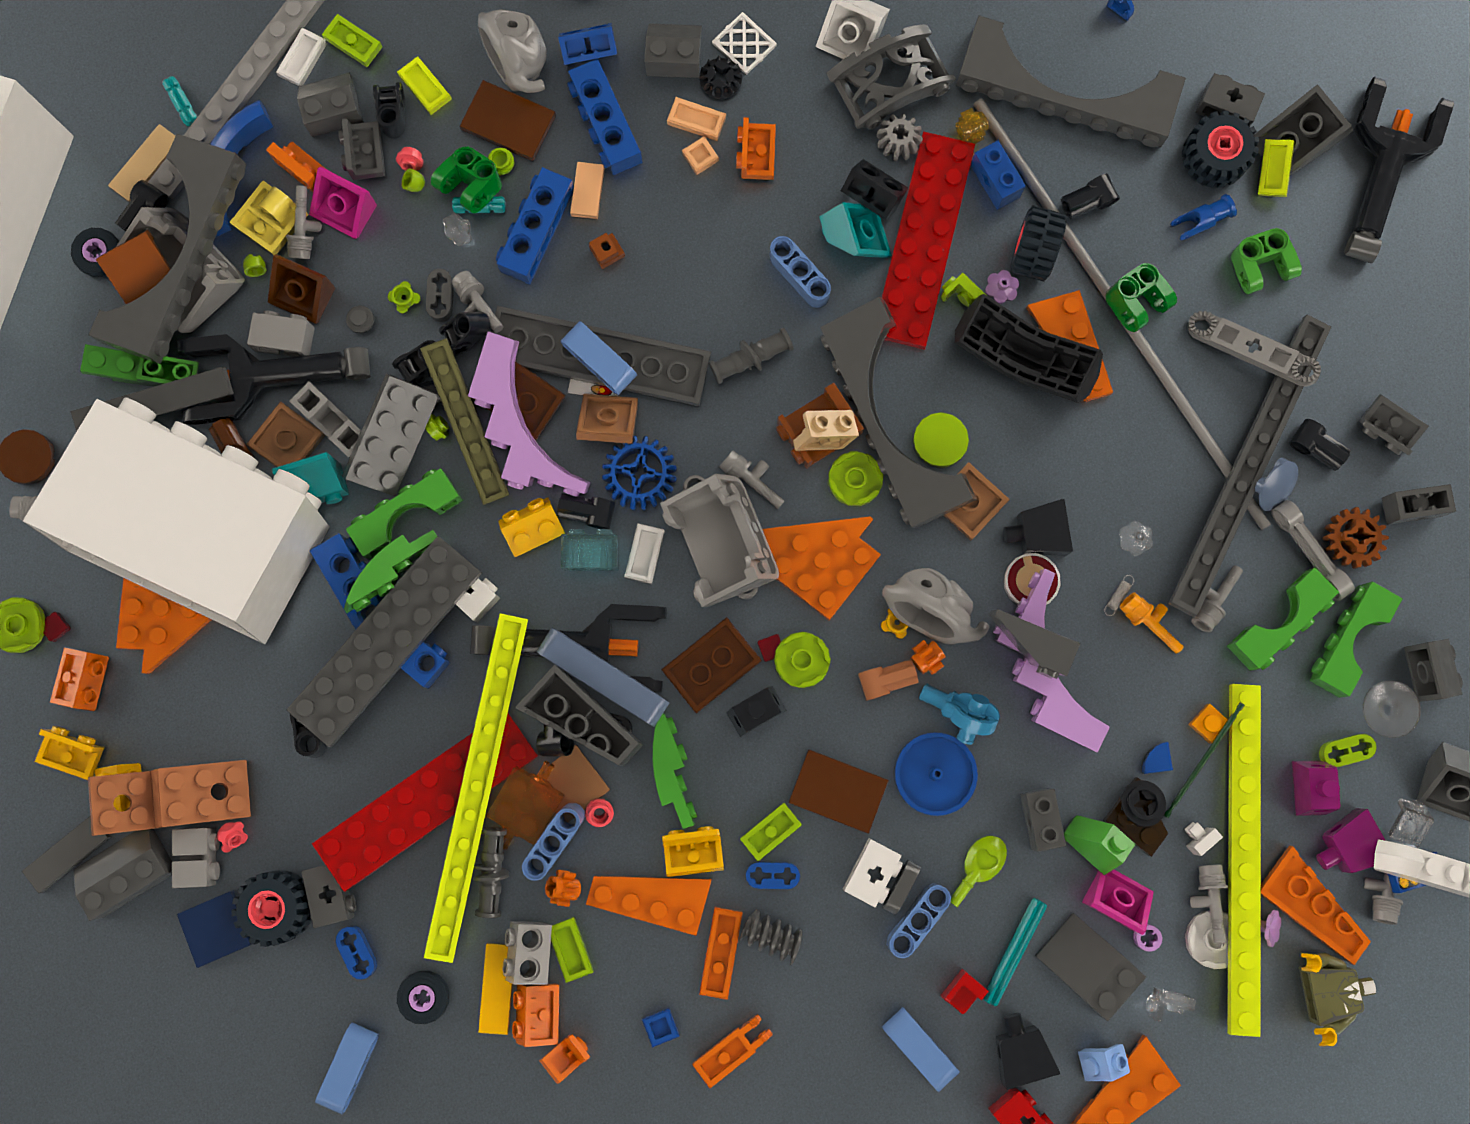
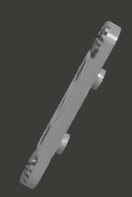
M1199 311L1190 317L1188 332L1193 338L1299 386H1311L1319 379L1321 365L1314 358L1305 356L1295 349L1225 318H1219L1207 311ZM1204 320L1210 324V327L1207 331L1204 330L1202 332V330L1196 329L1195 323ZM1254 343L1258 344V350H1255L1253 353L1248 351V346H1252ZM1302 366H1308L1313 370L1314 374L1311 377H1302L1297 369Z

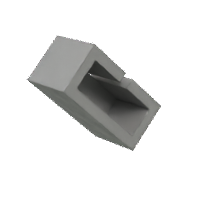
M263 311V314L253 313L247 345L255 352L280 355V350L284 351L283 355L289 357L310 355L315 328L306 317L291 314L289 318L281 317L279 313L273 311Z
M216 827L172 830V856H180V861L172 862V888L216 885V880L220 876V865L216 862V851L220 847V841L217 840Z

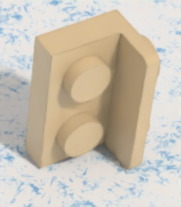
M806 411L803 414L806 428L793 440L795 451L845 448L859 436L853 411Z

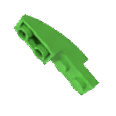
M85 344L80 372L111 378L117 382L155 387L196 375L199 362L165 356L161 364L121 350Z
M431 530L411 543L406 540L404 535H401L378 552L365 566L353 584L344 606L345 612L349 613L354 609L356 612L361 611L371 603L370 599L377 595H380V597L386 596L394 588L398 575L396 571L400 574L412 566L411 562L419 558L436 539V533Z
M663 713L656 724L654 732V777L662 806L673 802L682 828L685 829L695 825L693 819L698 817L692 801L687 803L683 792L687 791V787L682 774L676 776L675 773L676 770L685 767L683 761L688 760L683 744H676L673 734L678 733L673 718H667L665 713Z

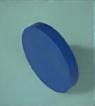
M927 733L912 739L902 748L895 763L894 780L900 796L910 807L923 814L941 816L959 810L970 800L977 785V765L971 751L964 743L948 734Z

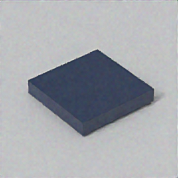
M234 890L177 914L197 968L252 945L249 942L250 937L243 938L240 935L242 928H235L234 922L238 921L237 916H232V910L237 907L236 904H232L234 897H236Z

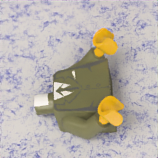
M1301 953V957L1307 959L1306 966H1299L1309 1020L1318 1026H1324L1323 1028L1314 1029L1315 1035H1322V1042L1319 1043V1046H1334L1337 1042V1036L1356 1019L1357 1014L1364 1011L1362 996L1376 994L1375 983L1371 977L1358 979L1355 969L1347 967L1343 960L1330 954Z

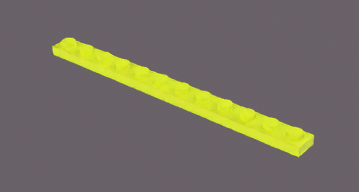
M499 614L425 947V959L453 963L528 619Z
M1231 684L1229 685V717L1235 712L1240 702L1245 706L1239 711L1237 718L1229 728L1227 1034L1260 1037L1261 686Z

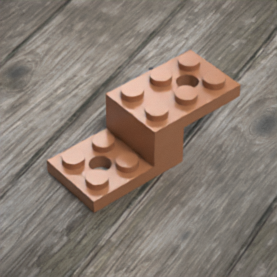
M246 760L88 777L92 836L251 817ZM216 783L223 785L226 790V794L221 800H216L211 795V788ZM118 795H125L130 801L128 809L124 812L116 810L113 805L114 799Z

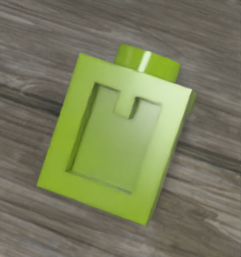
M962 273L957 278L952 276L942 286L944 291L940 299L945 302L956 292L959 301L966 307H969L979 295L985 293Z

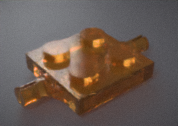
M544 761L537 774L528 773L515 766L489 809L486 817L498 823L502 828L507 829V835H504V850L508 849L514 836L521 837L535 845L565 796L554 789L547 781L552 770L555 768L553 764L549 765L550 762Z

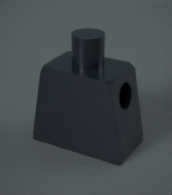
M1065 499L1022 511L1017 515L1018 525L1003 528L1005 543L1021 542L1023 554L1038 553L1040 555L1065 556L1073 552Z
M770 686L735 705L726 713L737 733L742 737L787 710L773 686Z
M1021 1013L1005 1016L1004 1021L1008 1033L996 1036L1000 1079L1006 1090L1059 1075L1060 1071L1040 1030L1035 1025L1024 1027Z

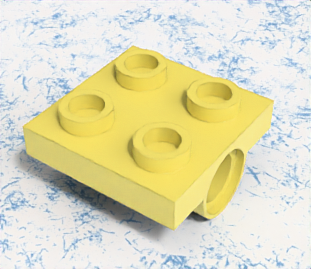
M262 181L229 223L269 253L275 255L278 254L288 241L286 235H293L296 204L281 190Z

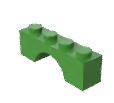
M441 468L428 471L422 476L423 480L417 484L406 485L398 491L399 495L392 500L385 499L379 502L374 507L375 510L368 515L362 514L351 521V526L346 528V531L364 558L368 560L373 559L378 552L392 542L393 527L397 519L408 510L426 508L442 515L463 501L453 483Z
M1316 568L1306 570L1286 589L1290 601V610L1288 617L1277 629H1265L1257 625L1248 626L1227 645L1250 671L1260 668L1264 670L1275 661L1273 655L1278 650L1284 651L1295 641L1293 636L1299 630L1302 632L1307 630L1315 622L1313 617L1319 611L1324 613L1335 603L1333 598L1339 591Z
M1373 581L1358 585L1350 597L1353 601L1349 609H1345L1339 616L1337 631L1328 637L1324 648H1326L1324 655L1315 661L1311 669L1313 675L1309 681L1339 698L1351 696L1363 673L1353 654V644L1356 635L1366 625L1390 623L1403 599Z

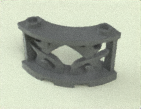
M927 24L903 28L899 36L891 37L890 34L880 37L869 43V50L861 52L859 56H856L855 52L850 54L826 73L829 80L834 82L855 120L854 124L857 129H874L881 124L883 118L919 99L929 96L939 97L949 91V85L956 78L954 75L948 74L928 37L932 32ZM904 51L906 53L905 58L900 57L897 53ZM888 57L892 62L901 66H911L909 76L902 87L875 83L881 74L883 58ZM872 65L876 71L867 79L870 76V72L866 71L865 68ZM925 75H932L933 79L929 80ZM847 81L859 88L855 95H853ZM867 92L865 107L869 102H875L876 107L864 115L857 100Z

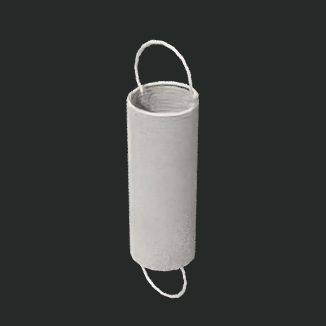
M1123 579L1108 602V607L1112 610H1117L1132 585Z

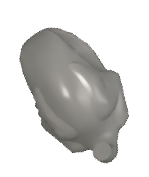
M503 9L493 10L488 13L481 12L478 15L480 37L492 65L505 85L513 91L520 90L526 93L545 90L542 79H536L546 61L547 48L532 18L524 13Z
M920 568L906 572L894 585H886L883 588L882 595L895 617L930 639L949 645L980 640L989 630V624L984 621L979 622L976 628L971 627L970 617L973 610V601L955 581L948 580L944 575L931 568Z

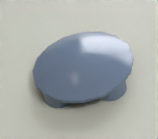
M1285 458L1278 459L1268 476L1260 478L1256 483L1255 492L1259 493V505L1264 511L1271 512L1273 508L1287 500L1291 495L1298 479V466L1295 462Z

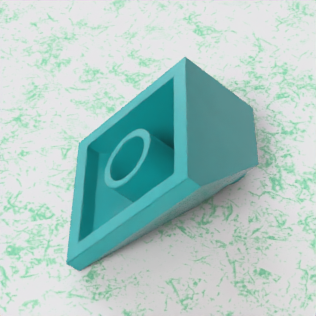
M842 202L819 216L822 232L828 243L854 256L889 258L892 256L880 216L865 206Z
M327 452L272 469L273 475L277 473L278 469H281L301 478L310 485L307 492L320 499L323 503H338L343 500L342 497L350 495L346 480L342 477L343 469L341 463Z

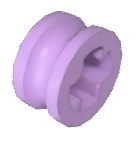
M1147 924L1146 930H1150L1149 933L1154 935V940H1150L1147 946H1145L1146 942L1141 941V936L1146 935V932L1143 935L1133 932L1134 943L1144 951H1155L1162 943L1161 932L1152 925Z

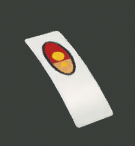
M570 379L568 393L618 396L606 386Z

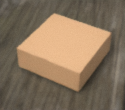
M704 136L682 150V155L696 175L719 161L718 155Z

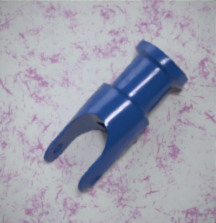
M1224 194L1220 200L1210 205L1203 204L1175 218L1170 225L1176 226L1186 221H1192L1197 225L1180 236V240L1183 241L1214 227L1216 222L1224 218L1235 217L1237 209L1230 195Z

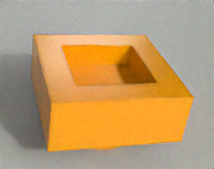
M1206 704L1188 725L1209 744H1212L1228 719L1211 704Z

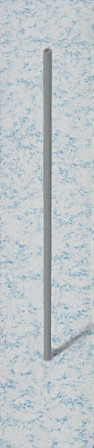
M982 98L977 100L973 104L995 138L999 140L1008 157L1041 206L1045 209L1059 212ZM1066 223L1064 240L1105 299L1106 291L1110 288L1109 284ZM1125 328L1227 479L1232 466L1141 331L1130 332ZM1252 497L1247 510L1259 528L1263 530L1271 525V523Z

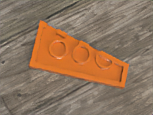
M1080 290L1027 305L1026 309L1030 316L1034 317L1039 325V329L1099 349ZM1103 359L1099 377L1090 395L1084 399V402L1109 396L1113 393Z
M1288 846L1261 883V896L1348 963L1355 965L1371 941L1350 915L1336 902L1333 894L1323 886L1311 867L1305 864L1298 851L1293 846Z
M594 876L586 905L696 936L712 879Z
M1142 1035L1137 1041L1136 1047L1130 1054L1126 1055L1130 1073L1112 1082L1105 1081L1102 1085L1103 1088L1094 1099L1087 1103L1071 1124H1131L1181 1085L1148 1038Z

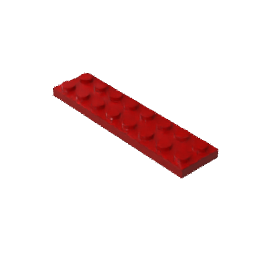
M923 131V140L919 146L882 299L886 302L896 326L889 330L885 340L925 350L975 144Z
M509 713L506 718L491 790L538 757ZM473 733L312 843L344 892L455 815Z

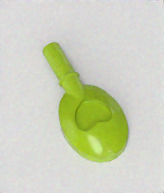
M985 836L977 840L970 847L964 860V869L967 876L962 879L961 884L951 896L950 903L958 908L976 882L988 881L1000 872L1007 857L1006 845L1002 839L996 836Z

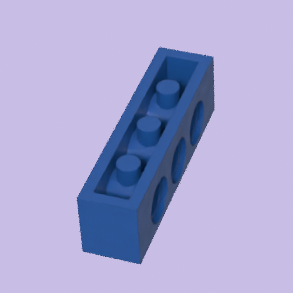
M598 58L569 70L570 82H567L568 89L572 98L578 97L581 105L577 106L582 120H588L591 128L588 129L593 144L599 143L602 152L599 153L604 168L610 167L612 174L616 175L643 163L641 151ZM590 92L598 93L594 98L587 97V94ZM601 115L609 116L606 121L597 120ZM617 138L620 140V142L616 145H610L607 143L610 139Z
M543 167L539 175H534L530 184L531 192L528 198H524L519 206L518 213L520 215L516 223L513 222L508 229V240L505 247L501 246L497 252L496 264L501 273L529 285L531 284L572 197L574 189L572 179ZM548 197L551 199L547 205L538 204L542 198ZM533 221L540 222V225L535 229L527 228L528 224ZM521 245L529 246L528 250L524 253L516 252V249Z
M338 533L311 549L310 552L344 609L353 584L367 564L365 561L360 562L355 554L359 550L352 538H346ZM348 559L350 562L349 569L344 573H340L339 564L343 560ZM377 595L370 599L371 603L361 611L356 612L354 609L346 613L355 630L366 619L367 610L370 607H376L384 597Z

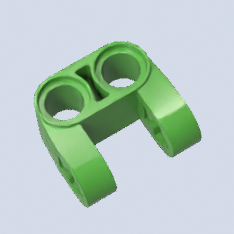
M1274 228L1247 237L1233 250L1231 261L1241 288L1246 294L1262 290L1264 283L1258 265L1272 260L1284 281L1301 276L1302 267L1288 234L1284 230ZM1268 240L1273 241L1276 244L1277 249L1272 248L1269 245ZM1243 249L1248 250L1252 257H1247L1243 253Z

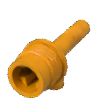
M1136 592L1131 593L1120 604L1119 608L1131 620L1134 626L1143 622L1175 654L1184 648L1159 623L1168 611L1164 604L1160 603L1154 609L1151 603L1149 604Z

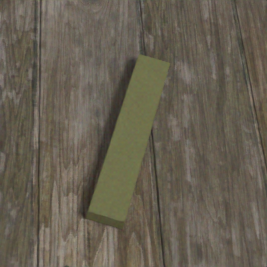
M446 338L420 348L483 505L510 495L504 479L501 478L502 474L489 441L485 438V431L471 397H468L469 391L448 339Z

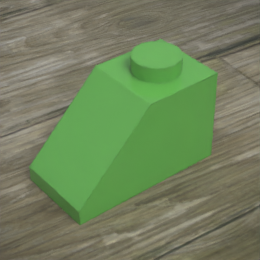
M1078 815L1071 820L1064 830L1065 840L1103 875L1122 865L1135 846V843L1114 824Z

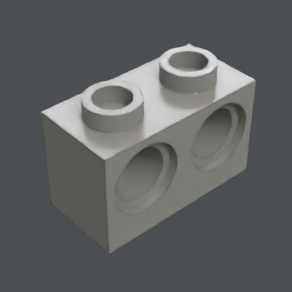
M510 921V929H507L505 933V945L508 947L507 958L503 961L502 968L506 981L513 985H547L552 925L545 922ZM530 930L532 939L527 945H523L522 937L525 932ZM528 960L530 963L529 970L521 975L520 966L524 961Z

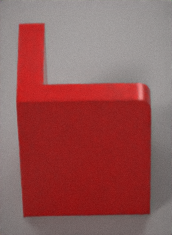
M961 969L940 996L961 1014H965L977 998L982 1000L989 991L965 970Z

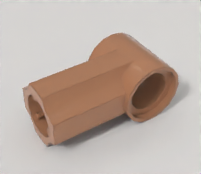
M912 660L858 673L866 701L891 694L890 691L919 683Z

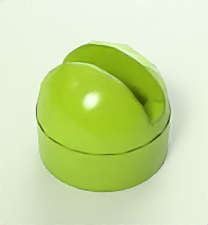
M407 169L402 178V188L410 192L421 191L425 186L423 175L414 169Z
M248 254L244 258L243 269L245 275L259 277L266 273L265 261L259 254L255 256Z

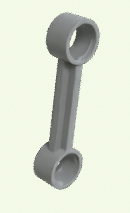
M1285 500L1273 508L1271 513L1278 526L1290 533L1314 568L1339 591L1333 599L1341 601L1354 592L1355 587L1349 576L1335 567L1303 523L1304 517L1300 509L1290 500Z

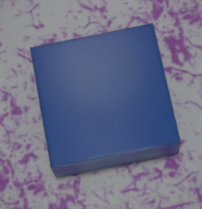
M670 1008L642 1018L652 1047L680 1036Z

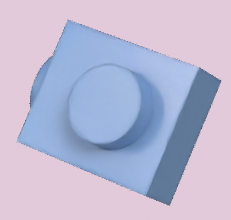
M1116 1044L1109 1048H1085L1078 1051L1085 1081L1112 1082L1130 1073L1123 1044Z

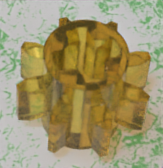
M972 108L960 113L961 117L955 123L959 138L963 142L967 140L972 144L984 140L985 131L989 130V124L984 113L981 111L974 112Z

